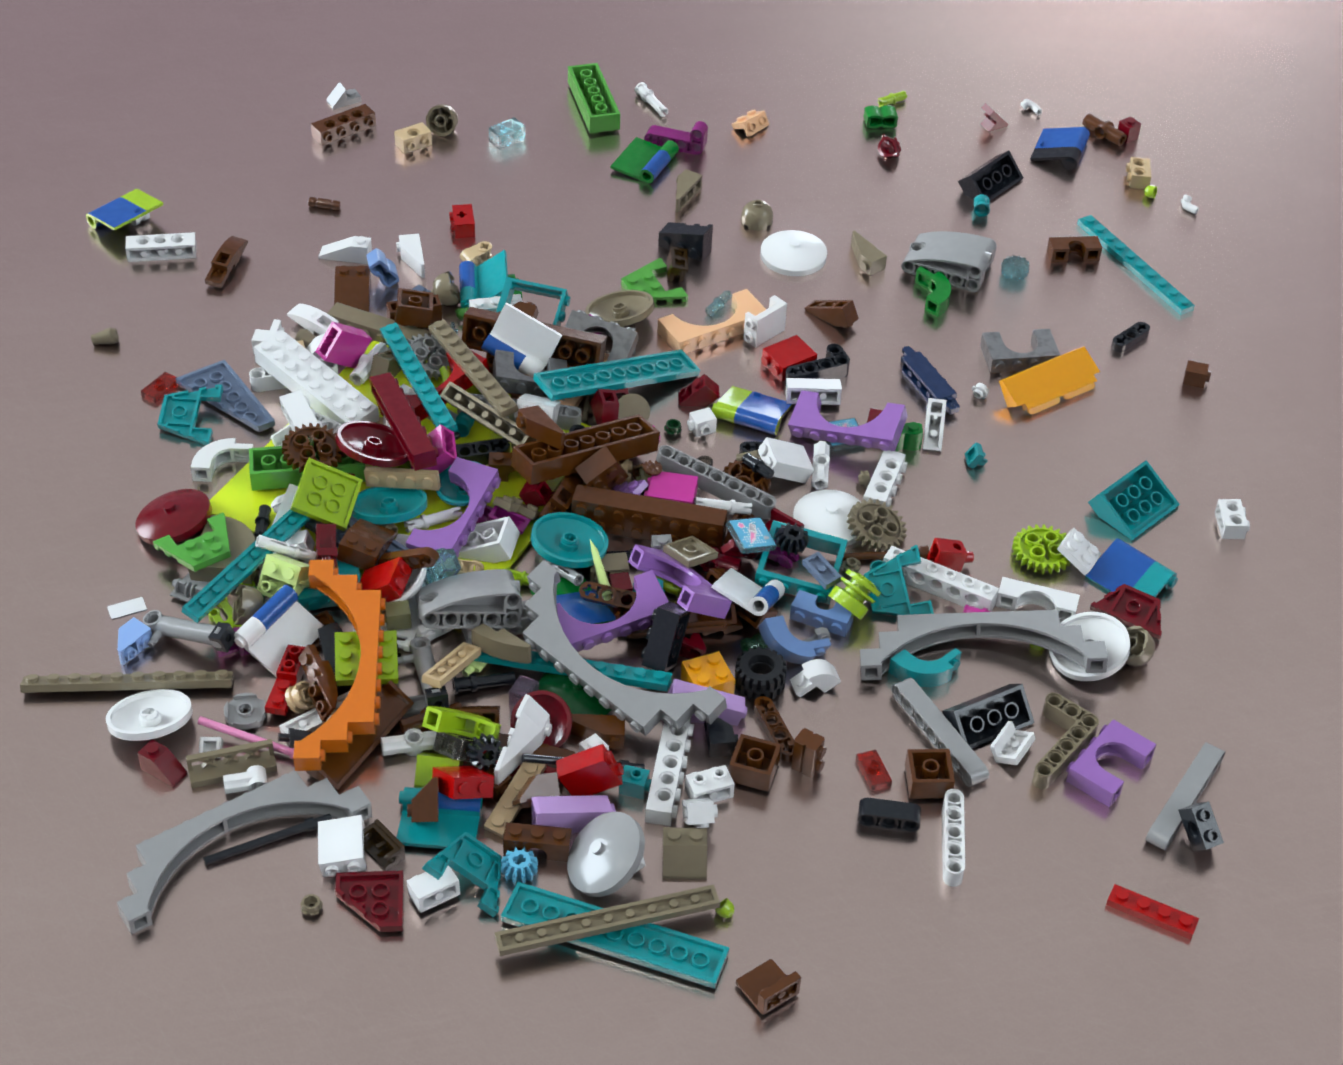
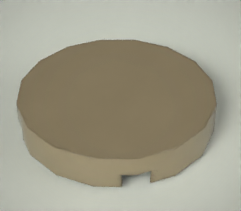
M630 393L618 399V419L640 414L648 421L650 407L644 397L639 394Z

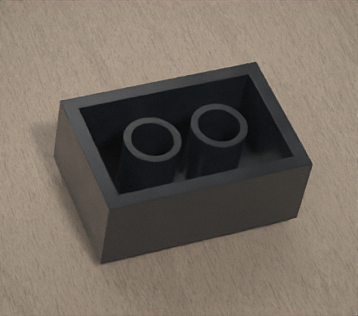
M667 602L654 609L651 620H653L652 628H649L646 635L648 643L641 654V659H643L642 666L656 671L667 672L677 665L691 612L672 602Z

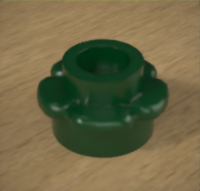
M676 419L668 420L664 426V430L672 436L682 431L681 423Z

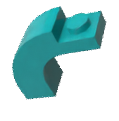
M954 648L938 660L925 661L916 658L906 649H903L890 658L888 672L900 681L911 677L920 687L940 686L951 681L953 671L957 670L960 666L962 652Z

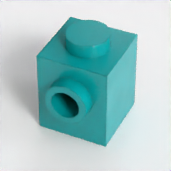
M625 765L623 769L624 775H622L623 784L619 785V794L644 800L646 792L650 791L652 781L649 779L650 770Z

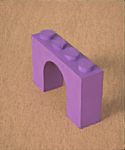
M1113 719L1109 725L1105 724L1102 727L1098 737L1094 736L1091 739L1086 750H1081L1075 762L1072 761L1066 769V772H1068L1066 782L1110 807L1120 796L1124 781L1104 770L1098 764L1097 759L1107 755L1117 756L1142 770L1153 758L1157 744Z

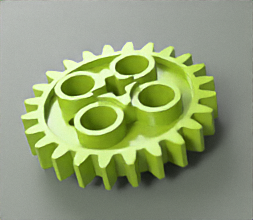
M1035 524V528H1032L1030 525L1027 530L1022 528L1021 532H1017L1016 537H1014L1012 545L1016 561H1021V566L1028 565L1027 570L1034 568L1035 573L1038 570H1041L1042 574L1045 571L1052 574L1053 570L1059 573L1060 568L1066 570V566H1070L1071 562L1057 550L1066 537V532L1060 534V529L1053 530V526H1050L1048 529L1045 524H1043L1042 528H1039L1037 524Z

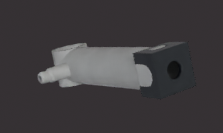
M159 610L149 611L143 617V623L150 627L152 637L148 642L150 647H154L161 637L168 636L213 645L217 651L228 653L235 642V631L228 623L218 622L217 625L196 623L191 620L162 615Z
M416 637L410 641L411 654L398 657V664L411 662L415 664L424 692L426 708L427 706L449 708L448 693L445 686L433 688L428 684L422 683V675L436 663L431 651L430 640L426 637Z

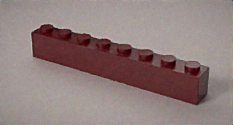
M391 372L369 377L371 392L414 470L417 471L436 466V457H439L438 449L436 446H433L431 437L427 436L425 426H421V420L419 416H416L414 407H410L409 399L405 397L403 388H399L397 378H394Z

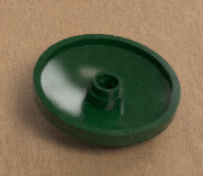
M546 672L539 682L538 690L550 691L562 697L568 704L571 714L612 715L614 713L612 709L604 708L599 703L598 698L589 696L580 684L575 685L568 676Z

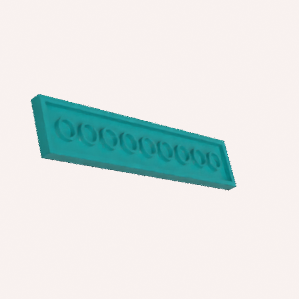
M681 349L534 373L533 380L548 398L554 401L595 394L598 389L619 390L699 376L701 370Z
M517 882L501 914V921L522 927L604 908ZM653 923L567 941L574 945L714 989L730 947Z

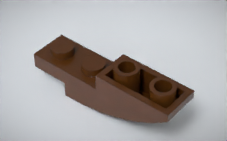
M231 236L222 244L211 261V269L205 278V284L218 288L223 287L232 267H236L248 240Z
M578 472L562 477L537 518L550 513L565 512L572 503L577 484L582 485L584 482Z
M307 645L298 659L310 682L306 690L322 722H326L337 704L336 678L330 662L321 659L315 645Z

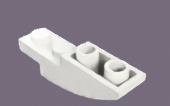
M299 303L287 313L288 317L313 334H325L332 321L339 323L338 320L327 313L306 304Z

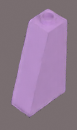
M674 679L668 693H690L706 690L708 687ZM716 690L726 698L727 708L718 717L730 725L738 726L740 720L744 719L747 714L745 697ZM695 714L691 716V723H704Z
M607 795L531 797L532 825L572 828V834L579 833L594 818L608 812H616L614 804H610Z

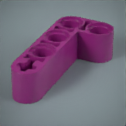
M698 121L691 132L652 125L649 127L644 140L660 147L666 141L672 140L676 142L680 152L699 155L707 144L708 126L705 122Z

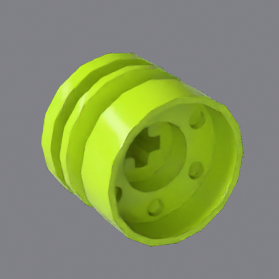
M847 569L845 573L852 578L850 582L841 577V581L846 587L843 589L835 586L828 596L854 614L855 617L862 620L868 612V608L863 602L866 600L874 604L875 600L869 594L872 593L879 597L881 593L863 575Z

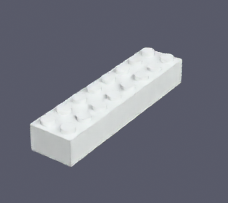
M283 330L278 331L254 347L255 362L291 392L301 390L303 396L308 397L310 407L316 412L341 424L350 421H379L378 406Z

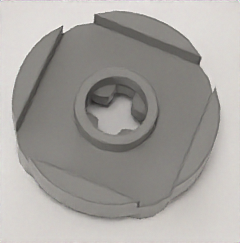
M254 693L237 694L233 696L232 701L229 703L227 701L224 706L225 720L229 726L239 730L260 728L267 715L265 713L266 703L263 699L257 698V695ZM244 709H248V713L242 712L244 711Z

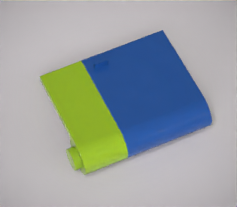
M134 189L86 214V219L93 229L104 224L113 230H117L163 206V202L139 189Z
M732 386L717 403L713 404L712 412L717 419L777 435L781 419L793 404H787L784 400L766 396L759 392H752Z

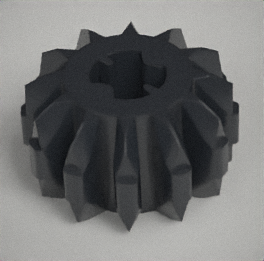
M788 522L786 526L781 525L775 536L776 546L780 547L781 552L786 551L788 555L790 553L797 555L798 552L803 553L809 542L808 531H804L803 526L798 527L796 523L791 525Z
M481 733L480 739L473 737L474 743L468 744V748L471 750L466 752V755L470 758L469 762L471 765H475L480 770L484 767L488 771L490 765L496 767V760L499 759L503 749L500 746V740L496 739L492 734L486 737L485 734Z

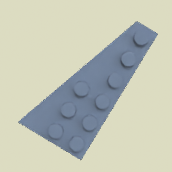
M225 360L175 378L176 384L190 392L199 391V388L206 387V389L215 388V385L222 384L221 401H207L208 403L258 432L275 426L273 417Z

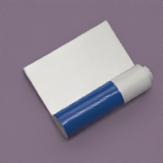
M506 302L481 349L492 356H495L496 350L514 352L515 368L523 374L534 377V373L546 371L545 368L549 358L554 353L562 335Z
M732 568L711 587L756 616L764 615L785 592V587L781 581L771 580L762 588Z
M283 585L234 633L235 643L241 648L244 647L276 678V671L287 645L303 647L312 645L318 638V629L324 626L297 602L298 594L288 585Z

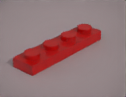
M1114 884L1106 903L1107 906L1190 940L1199 921V918L1116 884Z

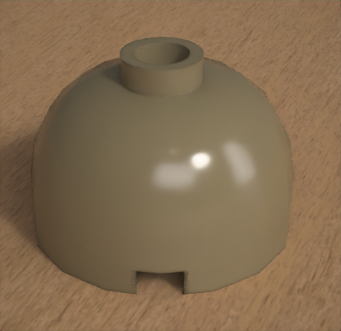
M438 104L432 107L426 115L428 129L437 134V136H447L457 127L458 115L449 105Z
M759 199L748 202L742 209V225L744 226L745 224L748 226V229L755 231L766 230L769 225L771 227L773 223L771 206Z
M450 271L438 275L433 281V290H431L433 295L438 294L443 306L460 304V292L458 286L453 281L455 279Z
M248 585L238 586L235 594H239L237 600L233 601L232 619L236 621L234 624L243 625L266 603L261 592L255 587Z
M1132 626L1126 628L1130 638L1131 649L1125 664L1139 667L1146 664L1153 657L1155 641L1143 627Z

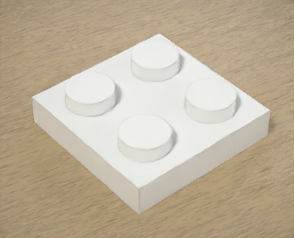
M1075 528L1069 531L1057 548L1084 575L1090 572L1101 556L1098 548L1092 545Z

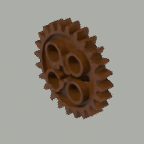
M309 423V427L302 424L301 429L295 426V432L289 430V435H285V440L282 441L283 459L287 460V465L292 464L293 470L299 468V473L304 471L308 458L337 468L338 462H342L344 452L336 444L337 433H334V429L327 430V425L321 428L319 423H317L316 427L312 423Z

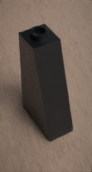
M337 622L324 625L318 629L322 658L330 662L334 675L335 632H343ZM352 685L337 686L338 696L350 691Z

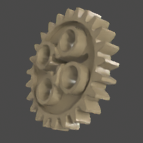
M871 498L868 501L863 499L861 503L858 501L847 515V523L850 524L848 529L853 530L850 535L857 536L855 541H862V547L867 545L869 551L871 548H874L875 552H878L879 549L881 551H888L891 546L897 548L901 546L907 536L905 534L907 529L904 528L906 522L901 521L903 516H897L898 510L893 511L892 505L887 507L885 501L880 504L878 499L873 502Z

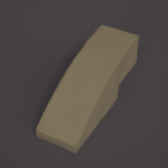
M483 623L471 630L472 645L481 647V652L503 660L526 664L531 663V645L504 628L495 631Z

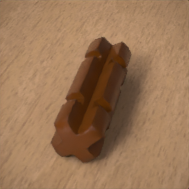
M310 197L308 206H317V208L323 209L332 208V210L338 211L340 209V201L333 200L332 202L329 199Z

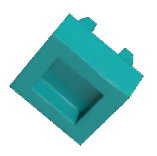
M977 442L964 454L967 466L974 469L978 464L984 466L988 462L987 459H984L986 453L983 452L982 445Z

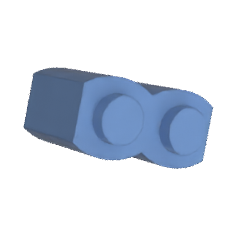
M375 248L366 255L371 273L380 277V281L385 286L391 287L399 282L396 265L393 261L387 259L381 250Z

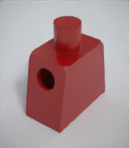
M934 538L927 560L961 572L964 563L973 562L974 554L972 551H966L963 543L959 540Z

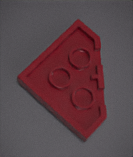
M403 870L336 873L335 893L338 899L379 932L403 931Z

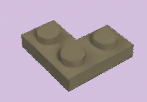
M504 495L503 497H495L493 504L507 511L518 512L532 520L539 519L537 516L540 511H538L539 508L532 504L525 505L522 503V499L515 496L509 497Z

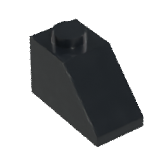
M719 717L711 725L704 721L709 757L733 756L738 743V735L734 734L733 726Z

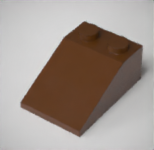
M336 266L334 305L338 302L369 312L371 294V271L369 266Z
M360 518L346 531L340 541L337 560L363 570L377 566L378 560L383 553H386L396 536V532Z

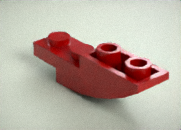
M287 645L276 671L277 679L266 702L265 713L286 716L289 706L285 699V693L289 687L301 682L304 669L298 657L306 647Z

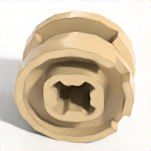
M301 681L295 686L289 687L285 693L287 705L297 714L315 707L306 690L310 685L307 681Z

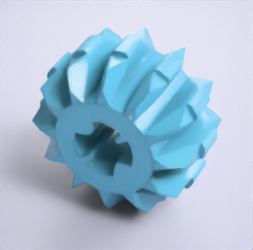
M515 847L514 852L507 850L506 856L502 857L501 873L505 875L506 881L512 880L514 885L517 882L525 883V880L532 882L533 876L537 875L538 859L534 857L533 851L527 852L525 847L522 850H518Z

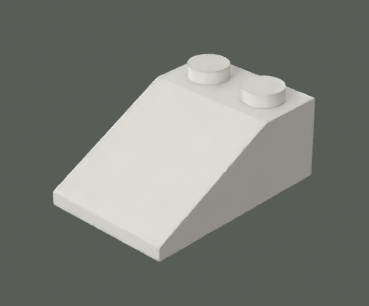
M509 516L478 523L474 531L470 532L466 545L462 546L459 551L458 558L490 563L510 560L520 531Z

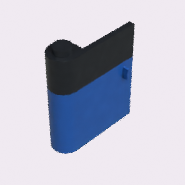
M1085 127L1045 128L1039 137L1030 160H1061L1065 169L1074 170L1080 161L1090 137V132Z

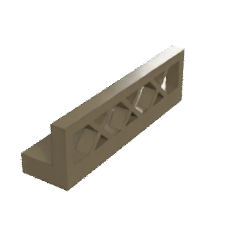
M272 739L186 756L191 788L224 782L223 775L246 772L249 767L254 765L263 766L266 769V773L277 771ZM269 748V751L258 752L259 749ZM238 753H246L244 756H236ZM217 757H225L223 760H215ZM192 762H203L202 764L192 766Z

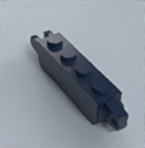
M909 346L902 348V353L904 354L901 356V362L903 363L902 373L927 402L928 398L947 400L946 412L950 415L958 413L960 406L956 401L957 393L947 383L946 379L938 373L937 369L931 365L920 351L915 352Z

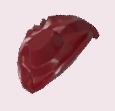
M883 134L878 144V152L881 156L888 159L900 156L901 146L896 137L893 139Z

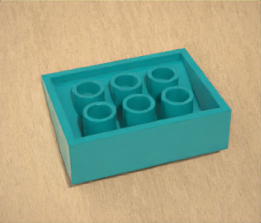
M1147 460L1088 501L1099 518L1130 540L1136 538L1180 505Z

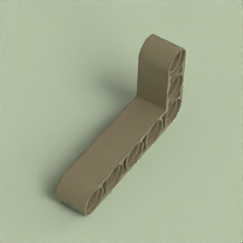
M1054 692L1047 694L1042 713L1047 719L1066 729L1067 732L1035 766L1032 783L1036 788L1043 790L1049 788L1066 770L1068 765L1077 758L1081 750L1089 745L1091 739L1096 736L1099 719L1096 715Z

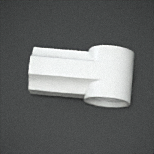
M254 765L249 767L246 772L223 775L225 794L242 791L250 792L267 783L266 769L263 766Z

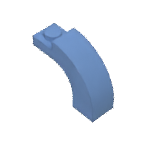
M783 615L766 618L758 626L768 648L771 651H777V655L781 654L783 660L791 663L803 664L813 660L815 657L824 655L831 646L829 638L815 641L797 639L790 633Z

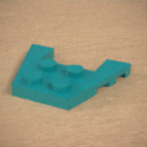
M222 384L215 385V388L210 389L203 387L199 388V391L188 392L187 390L164 395L157 423L158 428L203 445L210 444L213 435L212 428H198L195 425L201 401H221Z
M918 545L912 546L906 552L898 554L890 561L884 562L864 574V577L871 581L881 593L879 597L872 593L869 594L875 600L874 604L870 603L872 613L894 616L934 614L931 600L910 604L902 567L921 564Z
M464 832L422 867L424 871L437 880L443 876L447 866L451 867L454 871L460 873L484 890L477 907L493 918L498 914L499 906H497V899L500 897L498 881L501 879L502 856L469 833Z

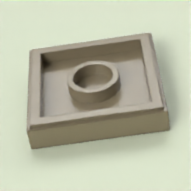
M694 536L663 545V552L687 568L718 558L716 550Z

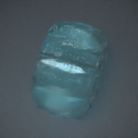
M1013 254L1012 257L1007 256L1006 259H1003L1001 265L1002 275H1005V278H1010L1011 281L1024 280L1029 274V261L1025 257L1021 258L1020 255L1015 256Z

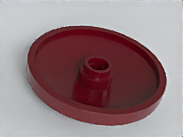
M350 421L338 428L336 434L337 446L346 455L359 462L377 467H397L409 460L391 427L371 421Z
M175 490L163 494L147 504L139 513L135 527L139 537L148 544L153 545V541L170 535L173 541L178 543L193 536L207 524V519L212 514V505L207 495L199 490Z

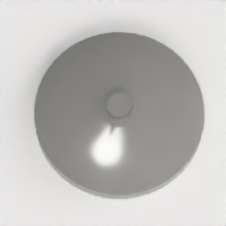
M608 812L590 821L577 835L568 856V876L574 887L591 897L606 896L622 888L635 874L643 858L645 837L640 824L622 812Z

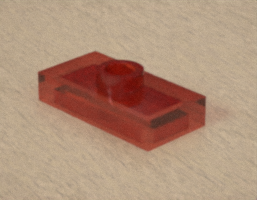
M164 372L141 390V396L156 403L178 386L175 379L177 377Z
M876 749L856 754V761L872 791L892 785V779Z

